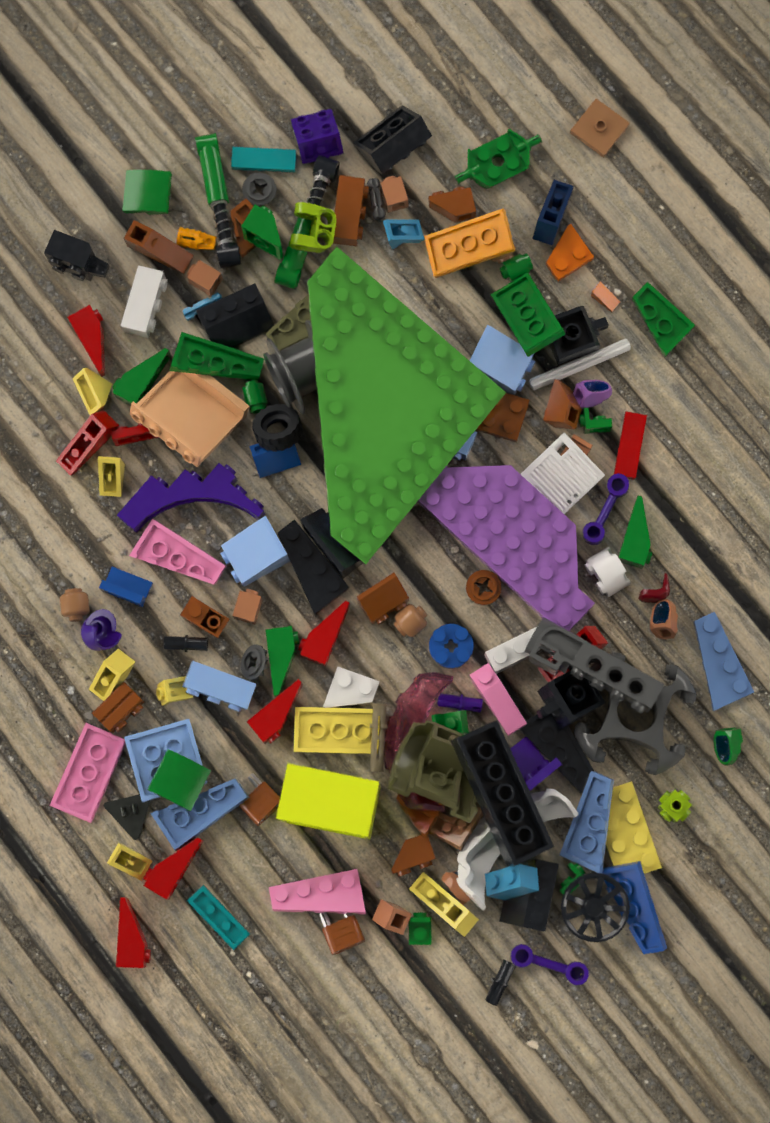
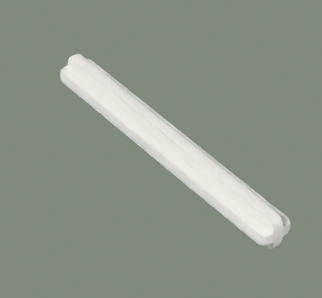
M623 339L533 377L529 380L530 386L534 391L552 384L554 379L561 380L630 350V343L627 339Z

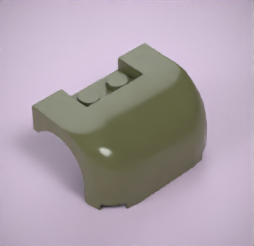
M426 720L425 723L414 722L396 753L387 789L406 797L411 792L429 798L450 807V815L471 823L478 812L476 807L477 799L451 743V740L464 734Z

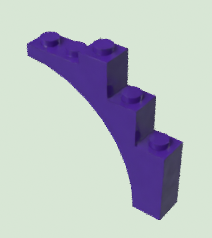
M218 463L203 482H201L202 478L195 471L192 470L190 473L185 469L168 489L169 485L162 478L158 477L155 479L151 475L117 516L137 533L148 521L162 512L179 505L194 502H215L230 505L247 512L257 520L264 517L265 513L262 510L264 506L254 498L251 501L245 496L247 492L238 484L234 487L238 481L235 476V470L227 464L223 466Z

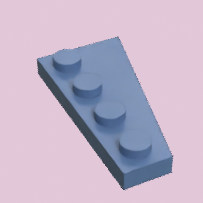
M713 612L695 620L694 627L699 650L701 651L703 669L706 674L712 710H718L754 693L716 613Z
M591 771L576 809L579 815L572 820L560 856L597 873H602L614 779Z

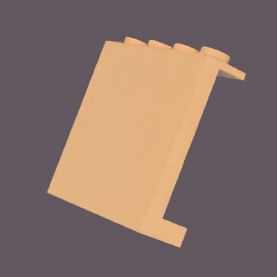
M169 371L137 404L134 401L131 403L130 415L134 421L147 427L153 436L161 438L171 450H176L180 453L186 462L198 467L247 417L250 406L211 375Z

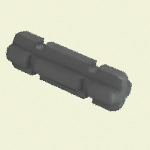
M371 178L367 181V186H369L371 207L374 209L373 218L375 220H382L385 218L386 213L383 208L384 203L381 189H379L380 182L378 178Z

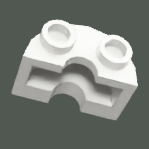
M606 547L585 560L586 564L584 566L590 575L595 574L599 582L596 583V586L602 595L606 594L607 597H610L631 584V581L625 575L626 570L616 554H612L610 547Z

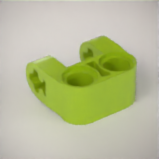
M295 203L294 215L299 218L312 220L310 236L291 234L289 246L293 249L307 252H324L334 241L336 227L335 212L315 204ZM320 216L327 219V225L321 222ZM318 237H321L324 240V246L318 243Z

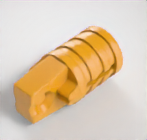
M179 228L176 240L177 245L195 250H215L217 237L200 230ZM183 237L194 238L195 240L185 239Z

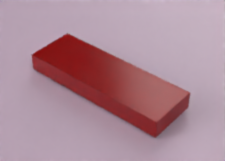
M625 411L614 474L619 473L625 475L628 479H636L647 415Z

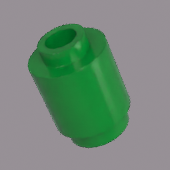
M527 253L523 255L518 254L502 262L500 272L504 280L508 279L512 282L523 274L530 273L529 271L533 269V264Z
M258 380L246 382V386L242 388L245 403L250 406V414L259 413L260 410L267 408L266 405L268 404L263 383H258Z

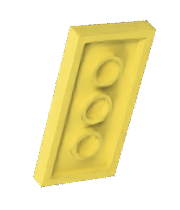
M295 707L294 752L371 754L372 728H370V724H372L373 709ZM378 716V736L380 716ZM377 740V754H378V744H379V740Z
M631 781L613 787L606 848L612 866L640 861L645 874L662 867Z

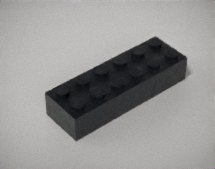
M498 720L451 740L506 866H516L553 848V842Z

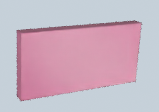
M86 723L50 806L92 823L126 746L125 739Z

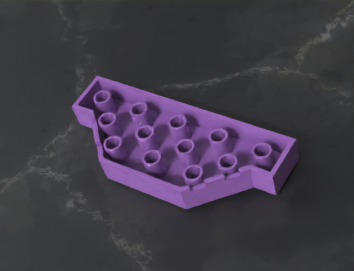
M511 465L446 466L417 501L541 618L545 617L571 631L594 606L595 603L578 588L576 525Z

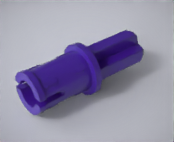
M442 693L439 694L437 701L440 707L481 713L483 703L481 698L464 697L463 694L456 696Z

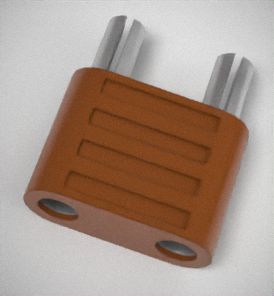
M252 773L250 775L260 785L248 776L249 781L256 789L239 807L259 826L278 809L280 796L266 782L262 783Z
M326 912L323 913L326 922L322 913L319 914L324 926L322 932L332 955L339 954L366 941L355 915L348 913V917L347 914H343L344 919L331 924Z

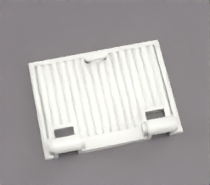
M565 432L521 473L528 482L563 514L605 476ZM565 444L569 449L561 456L557 451Z

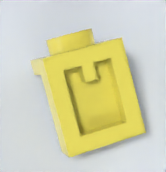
M186 676L163 680L157 684L156 696L161 701L162 706L193 698V695L186 693L187 689L182 687Z

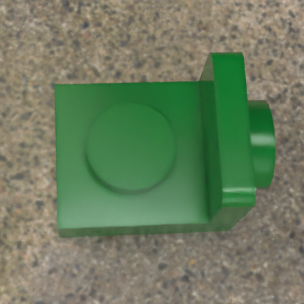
M584 408L582 414H580L579 424L580 428L584 427V434L611 432L613 427L612 418L595 416L593 420H590L588 408Z
M466 710L432 715V722L462 734L469 732Z
M570 862L566 865L575 877L572 878L569 875L560 883L562 888L559 892L562 895L572 881L586 874L579 864L573 865ZM577 884V885L573 888V890L570 892V894H571L577 887H579L580 885Z
M413 913V917L410 918L409 945H432L431 917H427V913Z

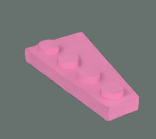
M155 519L151 520L129 555L216 585L227 567Z
M358 869L269 887L273 911L337 912L338 914L358 913L366 915Z

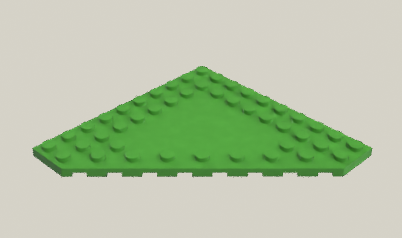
M335 247L307 281L322 449L324 453L325 482L327 486V503L330 518V535L360 561L367 564L506 392L343 251Z

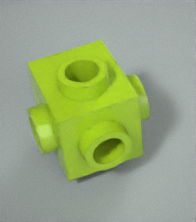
M667 790L658 800L661 802L657 807L661 811L659 814L669 823L670 821L678 822L679 819L683 822L691 813L689 810L692 806L689 802L690 797L682 790H679V792L676 790L669 792ZM674 801H677L680 804V808L678 810H675L672 807Z

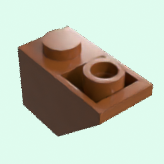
M457 187L450 192L438 191L433 193L432 196H428L429 208L454 223L476 218V208L471 187Z
M554 379L543 421L554 428L576 430L582 409L570 387L558 379Z
M191 596L180 614L183 619L216 638H219L230 620Z
M418 835L405 840L391 869L393 874L398 873L400 877L411 873L410 868L419 865L420 869L433 865L432 860L436 858L428 835L426 838Z

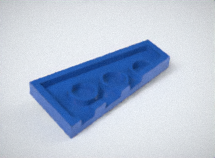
M637 861L603 868L600 874L614 878L624 888L628 896L630 908L627 922L630 925L629 930L642 953L649 954L667 949L641 862ZM604 880L607 885L606 890L609 893L615 886ZM619 892L613 898L618 906H624Z

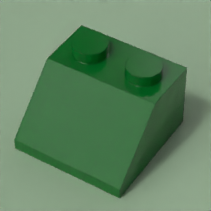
M255 204L241 226L244 240L282 260V246L273 212L265 206L259 207Z

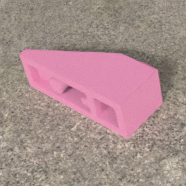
M489 663L470 674L473 685L508 736L527 725Z

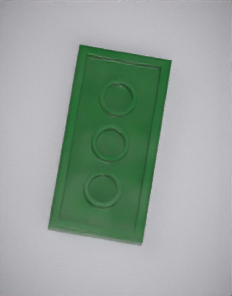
M528 272L491 294L527 357L566 334Z

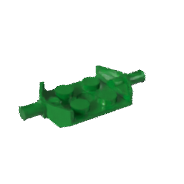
M508 129L506 134L473 150L469 148L467 152V169L455 175V179L458 184L470 179L480 187L489 189L529 169L531 147L542 143V139L537 134L527 140L513 130ZM500 157L504 160V164L495 166L492 160Z

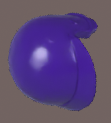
M100 609L93 612L84 621L81 627V637L88 648L94 651L108 650L119 643L122 634L116 631L117 623L114 614L107 609Z

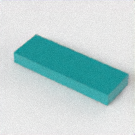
M232 147L231 169L295 173L297 152L292 149Z
M202 885L187 900L233 950L250 935L244 926L205 885Z

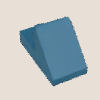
M419 220L383 221L388 242L392 249L397 248L402 243H420L425 240Z

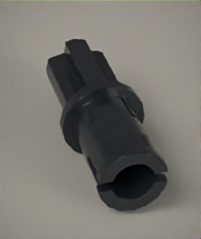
M185 635V637L165 636L163 646L164 649L185 650V652H188V650L208 651V637H188V635Z
M503 959L496 977L492 978L494 981L485 998L486 1002L494 1006L498 1005L505 988L509 987L508 982L514 969L517 967L516 965Z

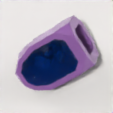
M584 380L576 384L573 394L581 409L597 406L610 398L612 388L609 383L602 380Z

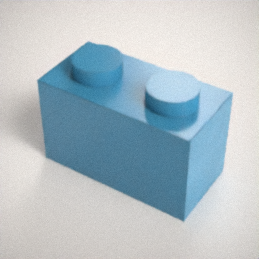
M518 864L485 874L486 896L508 900L539 891L538 870L534 867Z

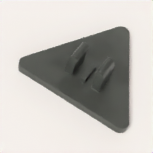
M139 794L105 802L104 808L134 840L139 839L150 801L142 803Z

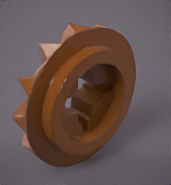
M489 570L474 572L466 583L468 597L474 603L480 605L493 603L501 593L500 579ZM489 580L487 588L491 592L484 591L479 596L480 588L475 583L483 585L484 582Z

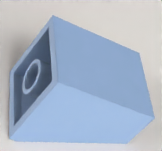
M489 325L486 326L470 359L471 363L506 393L515 395L517 391H522L526 382L523 378L526 372H531L535 361L532 360L534 354L527 357L519 343Z
M266 516L221 545L224 550L220 553L226 565L231 563L234 568L231 574L236 583L241 582L243 587L290 562L284 547Z

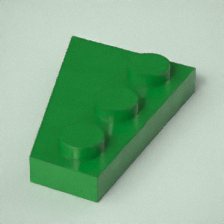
M649 282L632 298L664 357L695 327L691 320Z

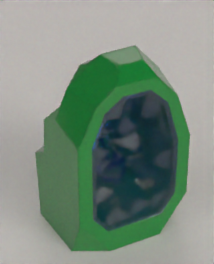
M731 727L715 730L713 741L718 760L725 766L734 764L741 752V743L743 742L741 728Z

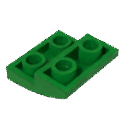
M126 170L122 211L126 214L144 212L148 215L168 214L172 173L161 170Z
M167 749L147 790L191 811L211 770Z

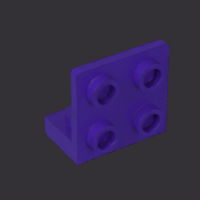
M332 109L320 110L316 113L301 115L291 119L302 164L316 161L319 155L329 158L344 154L340 133Z
M524 737L510 748L529 791L562 765L557 758L551 762L546 760L527 737Z

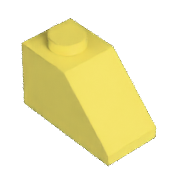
M118 648L103 661L89 690L105 701L128 677L135 661Z

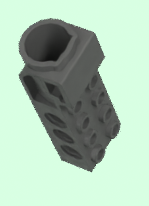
M545 617L538 624L525 648V652L529 654V662L555 676L559 671L566 673L567 669H569L572 676L580 680L586 678L591 681L590 685L599 691L606 689L612 693L610 695L612 698L619 702L626 700L632 704V709L642 714L644 711L647 713L650 711L664 686L662 682L590 644L583 638ZM539 650L553 656L552 663L537 655ZM596 663L599 665L600 670L594 672L590 670L588 665ZM609 675H618L620 682H612L609 679ZM629 686H638L640 689V693H632L629 689Z

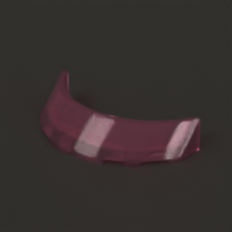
M437 672L418 674L413 678L414 682L405 693H400L395 702L398 705L393 716H389L387 722L388 729L385 731L384 764L385 769L389 770V774L396 753L414 722H426L435 701L442 691L453 682L454 676ZM411 792L408 797L398 793L404 801V805L409 809L445 812L443 805L414 792Z

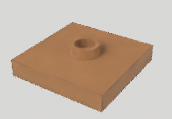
M595 99L570 130V134L604 158L629 127L630 122L598 99Z

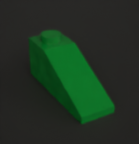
M166 348L124 373L122 378H118L113 385L115 397L130 406L133 401L137 404L151 390L172 356L170 351Z
M638 495L618 558L621 563L642 569L645 564L649 565L653 552L649 551L651 543L643 498Z
M292 626L266 629L275 698L282 693L296 652V645L299 644L298 631H294Z

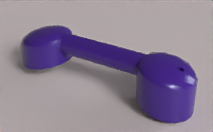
M614 474L608 479L607 490L609 496L596 522H590L583 528V539L586 543L598 545L604 540L605 531L603 526L617 498L625 496L629 490V480L623 474Z
M525 944L516 945L511 951V960L518 967H527L532 963L564 973L568 981L574 985L584 984L589 977L588 968L579 961L571 962L568 965L534 955L531 948Z

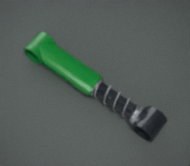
M212 133L197 136L195 141L202 168L207 202L211 210L214 211L213 219L216 221L215 229L218 231L216 237L219 239L216 251L220 269L242 265L238 244L235 243L234 238L231 236L232 228H230V219H228L227 215L229 210H226L229 197L217 135Z
M321 155L317 157L313 169L314 186L310 189V197L306 199L308 203L320 206L321 201H324L323 196L327 192L326 187L336 179L340 165L339 161ZM298 217L292 234L310 236L312 220ZM289 241L283 261L277 269L274 283L296 290L308 252L291 248Z

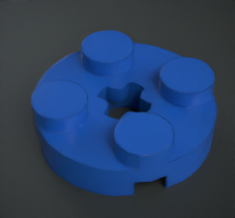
M446 624L433 632L429 641V652L433 660L440 666L447 669L459 668L471 657L473 653V640L466 628L457 624ZM449 640H453V643L458 645V648H454V652H449V649L445 648Z

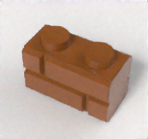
M123 682L92 714L111 733L117 731L119 733L127 726L126 720L131 715L135 717L143 710L142 704L144 701L127 683Z

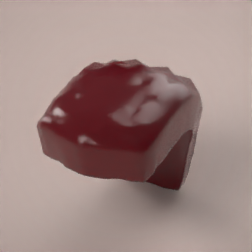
M664 574L662 588L642 589L638 599L644 603H657L658 601L665 600L670 593L668 574Z

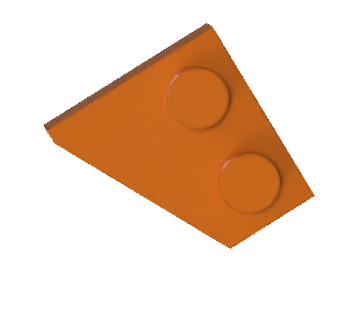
M572 224L567 226L546 262L547 268L557 282L594 259L593 254Z

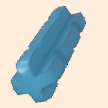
M216 293L211 295L212 298L210 299L207 297L193 304V307L189 306L183 309L186 320L194 319L195 315H198L196 310L222 299L221 294Z

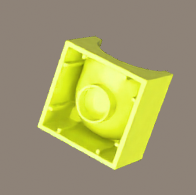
M287 763L276 819L284 823L370 840L381 789L380 782Z

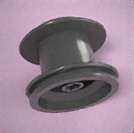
M310 320L305 321L308 338L281 351L278 350L272 339L267 338L270 355L267 352L263 354L270 375L285 404L290 408L293 402L301 414H305V407L301 397L317 390L312 324Z

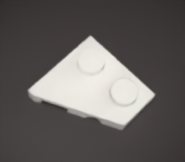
M337 667L323 708L372 703L380 681Z

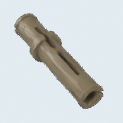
M373 703L372 724H370V728H372L370 771L384 772L385 729H388V724H386L387 704ZM378 716H380V721H379V736H378ZM377 740H379V744H378V759H377Z

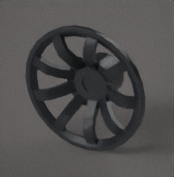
M600 873L582 875L572 881L563 894L561 901L563 921L567 928L582 940L597 943L612 939L620 933L628 920L630 908L628 896L620 883L608 875ZM598 879L595 892L591 894L584 880ZM604 880L615 886L605 896L600 895ZM577 884L581 886L585 894L584 899L570 894ZM620 892L624 906L608 905L607 901ZM567 899L580 904L581 909L567 914ZM607 911L623 912L619 925L607 915ZM583 915L585 917L584 921L577 931L569 919ZM601 919H604L614 928L612 932L602 936ZM590 920L594 921L596 937L583 934Z

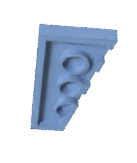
M232 779L199 794L191 811L174 803L167 808L152 812L151 815L173 849L177 851L246 801L249 796L239 781Z

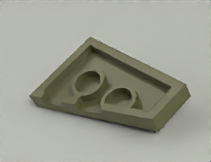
M309 294L302 301L300 300L286 316L284 315L266 333L267 338L272 339L279 351L308 338L305 321L310 320Z

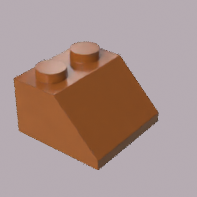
M392 573L358 595L357 601L371 624L373 625L377 622L380 625L389 619L388 615L393 611L398 613L406 607L409 597L396 574Z

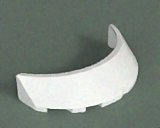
M555 789L530 793L543 822L557 818H575L579 815L569 799ZM484 816L480 819L462 852L459 851L457 862L459 863L458 886L482 911L486 908L484 899L485 874L490 872L494 862L500 855V850Z

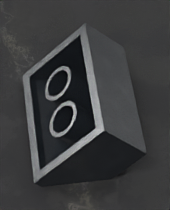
M402 105L353 142V145L374 170L384 174L392 170L399 161L409 157L410 153L417 147L423 146L432 137V134L421 115Z
M255 283L196 310L209 340L230 348L260 336L274 326L266 304Z
M323 508L300 520L303 529L343 579L363 564L362 561L331 537L329 513H326Z
M530 858L520 864L537 868L539 891L504 900L499 922L545 932L559 864Z

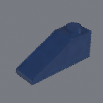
M553 180L538 217L532 239L553 246L574 186Z

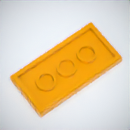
M503 208L424 236L433 277L435 278L515 251L506 210Z

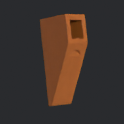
M133 220L124 237L127 247L182 274L186 272L194 257L193 254L157 231Z

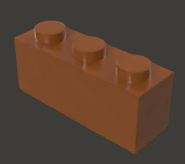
M339 175L334 211L336 214V227L333 244L357 247L358 240L363 238L364 227H360L361 219H365L366 206H363L364 199H368L369 186H366L365 178Z

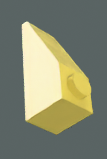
M424 872L409 888L411 892L464 937L479 920Z

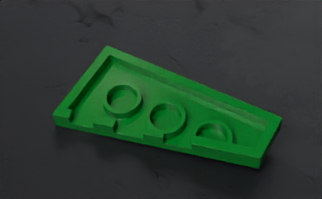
M181 332L169 371L258 380L264 358Z

